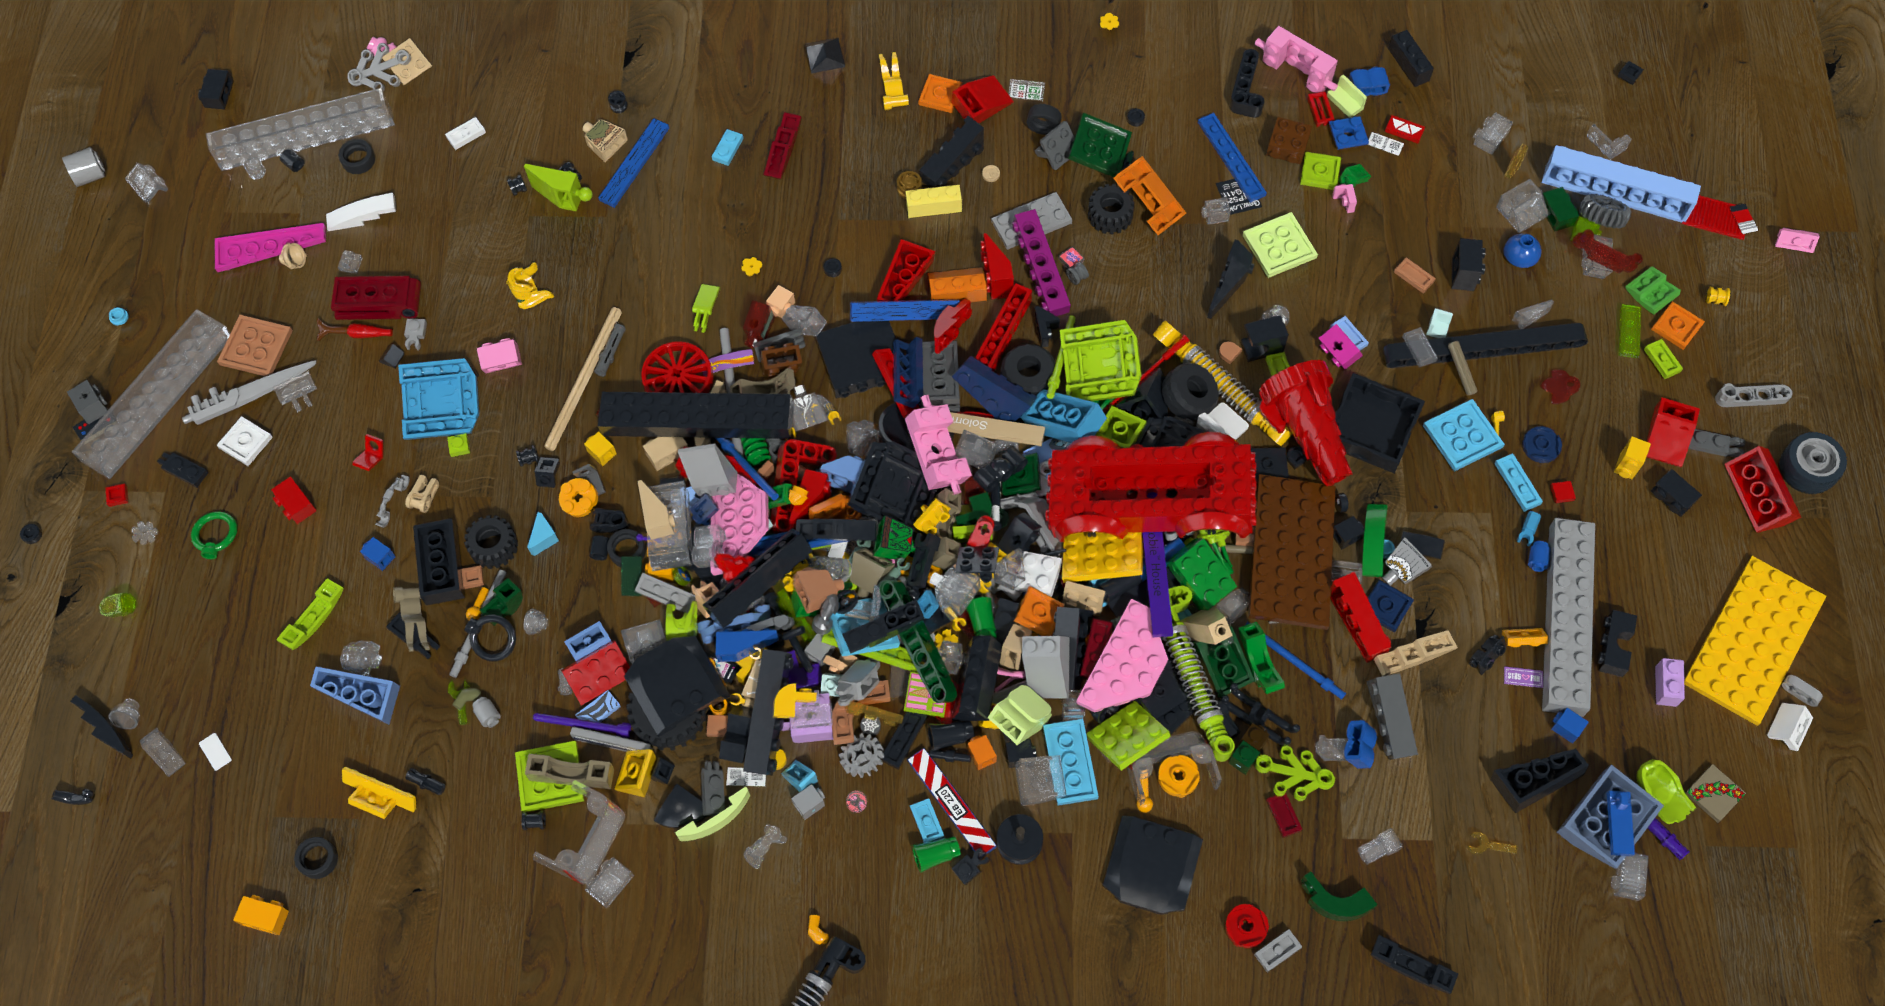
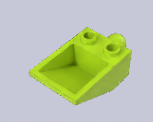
M530 164L524 165L531 187L559 208L577 211L581 200L586 202L592 198L591 189L588 187L581 188L576 173Z

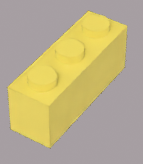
M960 185L906 191L908 218L962 212Z

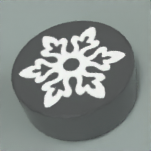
M867 715L861 720V730L866 736L868 734L875 736L880 732L881 723L878 717Z

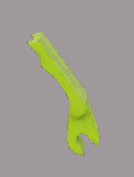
M701 285L692 312L696 313L693 325L695 326L694 331H698L701 314H704L701 327L703 328L702 332H706L708 317L712 314L720 287Z

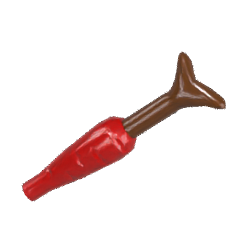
M317 318V326L319 328L317 341H320L329 333L348 334L351 338H373L393 335L392 329H383L363 324H350L348 327L328 326Z

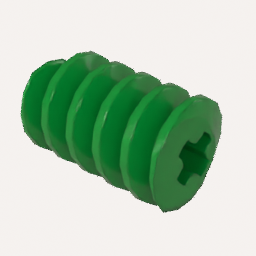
M741 438L743 450L750 465L759 466L764 465L768 460L770 461L771 456H768L769 450L766 449L767 443L764 442L765 439Z

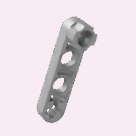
M1727 383L1716 394L1715 401L1721 407L1785 404L1792 397V390L1786 385L1735 387ZM1758 392L1766 393L1768 399H1762ZM1739 393L1747 394L1749 400H1743Z

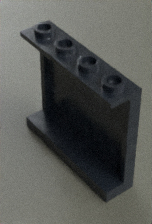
M856 321L815 333L816 343L821 351L836 399L840 397L846 398L850 394L862 393L870 388L882 387L887 384L872 353L875 350L888 348L893 353V342L896 338L889 321ZM901 361V362H900V365L902 366V368H903L904 370H906V369H907L906 366H905L904 363Z

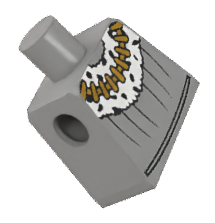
M1404 538L1386 560L1385 564L1390 568V571L1382 578L1390 586L1398 579L1407 584L1431 569L1432 565Z

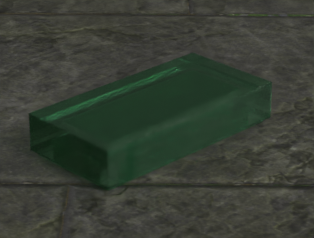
M642 556L621 557L622 596H642L634 592L642 575Z

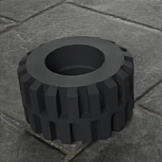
M1107 184L1104 188L1100 186L1097 191L1094 190L1092 196H1090L1088 219L1091 221V225L1096 226L1095 229L1097 231L1102 230L1104 234L1106 232H1110V234H1114V232L1121 233L1122 229L1125 231L1133 220L1135 205L1133 196L1129 195L1130 192L1128 190L1124 192L1120 187H1116V184H1112V186ZM1107 206H1113L1118 208L1119 211L1108 212L1105 211L1103 208Z
M487 515L485 519L482 517L478 518L479 521L477 523L475 521L472 522V527H468L466 530L468 534H465L464 539L466 542L464 543L476 564L479 563L483 568L487 566L488 569H492L495 566L497 569L501 568V564L507 565L509 559L512 561L514 558L513 553H517L516 546H518V541L512 527L505 519H500L499 516L495 515L492 518L491 515ZM489 537H501L496 546L482 548L484 541Z

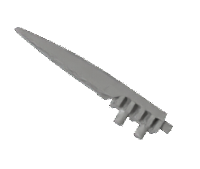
M316 360L263 377L239 388H234L229 393L223 391L219 395L216 387L210 388L209 392L212 398L209 400L206 398L202 403L199 396L194 395L191 397L194 406L187 407L190 414L182 417V420L185 424L194 421L199 425L237 409L296 378L316 364Z

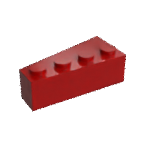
M901 239L876 301H904L933 263L935 251Z
M1355 571L1334 580L1330 588V600L1366 663L1374 660L1377 655L1388 653L1391 648V641L1384 633Z

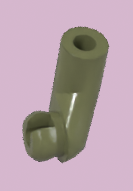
M476 688L463 689L452 705L461 710L467 701L475 702L481 698V692Z

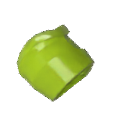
M692 601L689 612H685L681 619L674 618L675 605L667 604V641L676 637L696 636L698 631L697 601Z

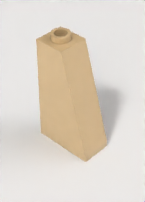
M1215 606L1209 610H1200L1181 620L1187 628L1191 641L1216 645L1233 636L1225 616Z

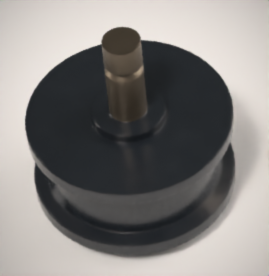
M1017 814L1008 817L1001 823L997 832V847L1001 856L1008 862L1016 865L1028 864L1035 860L1042 850L1043 831L1039 823L1032 817Z

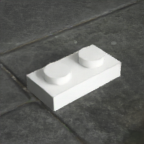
M475 117L445 135L454 149L457 150L486 132Z

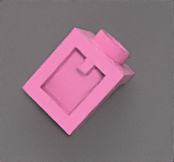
M1353 184L1335 186L1332 195L1333 199L1342 198V205L1346 206L1347 213H1353L1357 204Z

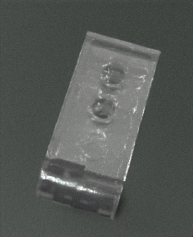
M684 481L649 486L648 488L667 507L669 513L674 515L676 526H673L674 534L651 540L647 533L648 556L652 571L692 565L689 491L686 489Z

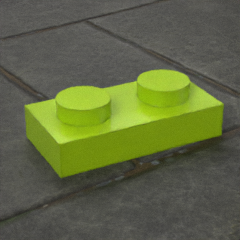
M1662 339L1644 348V351L1664 379L1674 376L1683 370Z

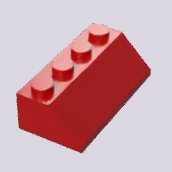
M1758 446L1724 464L1757 533L1785 526L1801 518L1769 449Z

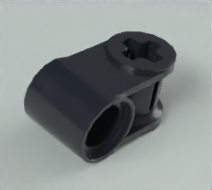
M595 508L593 510L594 518L592 524H590V530L598 533H615L622 529H629V522L622 511L605 510L602 508ZM622 520L620 524H615L617 521Z

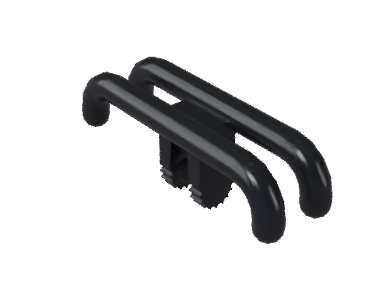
M1235 682L1231 683L1230 691L1236 698L1252 708L1250 714L1248 715L1232 704L1227 695L1221 697V701L1225 703L1229 712L1250 726L1252 723L1263 726L1267 733L1270 734L1269 739L1279 745L1288 746L1291 743V738L1281 737L1266 727L1265 723L1268 719L1287 732L1297 733L1300 730L1298 724H1289L1270 709L1262 706L1260 702H1256L1244 694Z

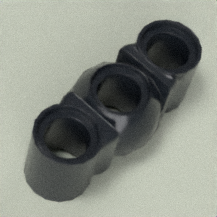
M1011 447L1002 454V458H996L990 465L987 464L985 467L980 468L975 473L973 479L987 493L991 492L1000 485V482H1004L1012 474L1015 475L1016 472L1022 471L1028 464V459L1015 447Z

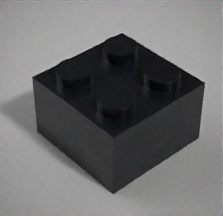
M1460 238L1452 257L1451 289L1474 291L1476 285L1480 284L1481 275L1485 273V264L1482 262L1486 249L1483 248V240Z

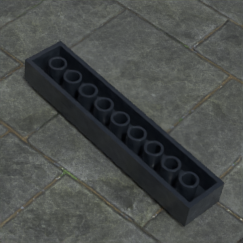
M602 392L597 427L603 436L791 439L794 402L791 394Z

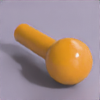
M481 588L473 607L467 609L466 618L468 620L472 617L478 620L481 617L480 609L489 590L487 588Z
M1140 773V798L1136 804L1138 810L1143 813L1149 812L1153 807V801L1149 798L1148 773Z

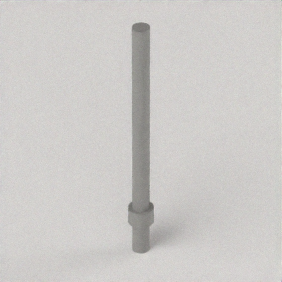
M499 570L481 609L495 598L493 590L503 582L506 575L505 571ZM468 634L461 651L457 652L455 656V663L449 674L452 677L457 678L462 665L466 664L468 660V653L471 649L470 634Z

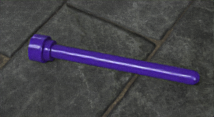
M541 713L533 715L535 721L616 733V736L629 739L631 724L625 722L612 725Z

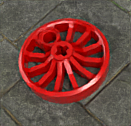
M670 342L659 346L648 355L642 367L641 377L645 392H652L650 387L653 386L654 392L675 393L677 389L680 390V393H684V387H687L693 393H709L713 384L714 374L707 355L699 347L687 342ZM681 351L676 365L672 352ZM669 353L672 366L663 360L661 356ZM687 353H693L694 355L684 363ZM699 359L705 362L704 364L693 366ZM656 361L665 369L651 366ZM707 371V377L694 375L696 373ZM648 374L660 375L651 379H647ZM691 382L703 383L704 385L699 390Z

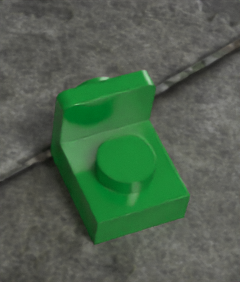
M1361 164L1346 167L1338 181L1340 184H1353L1354 188L1356 184L1367 182L1371 175Z

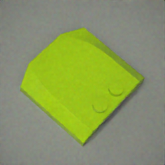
M1125 320L1060 330L1067 384L1065 385L1066 395L1091 402L1135 395L1142 376L1138 338Z

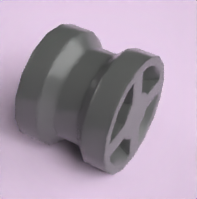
M1081 262L1076 263L1074 268L1066 270L1069 280L1074 285L1079 284L1080 280H1085L1089 277L1086 267Z

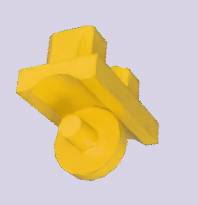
M936 498L929 507L925 504L921 506L923 514L913 525L926 534L931 533L935 535L938 529L936 525L939 522H946L950 518L949 510L951 508Z

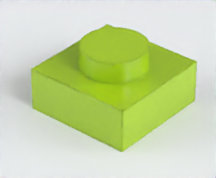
M466 433L447 437L451 457L470 453L469 440Z

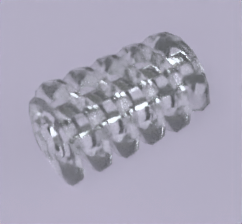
M814 556L808 567L829 571L833 580L841 578L843 582H846L852 574V564L846 558Z

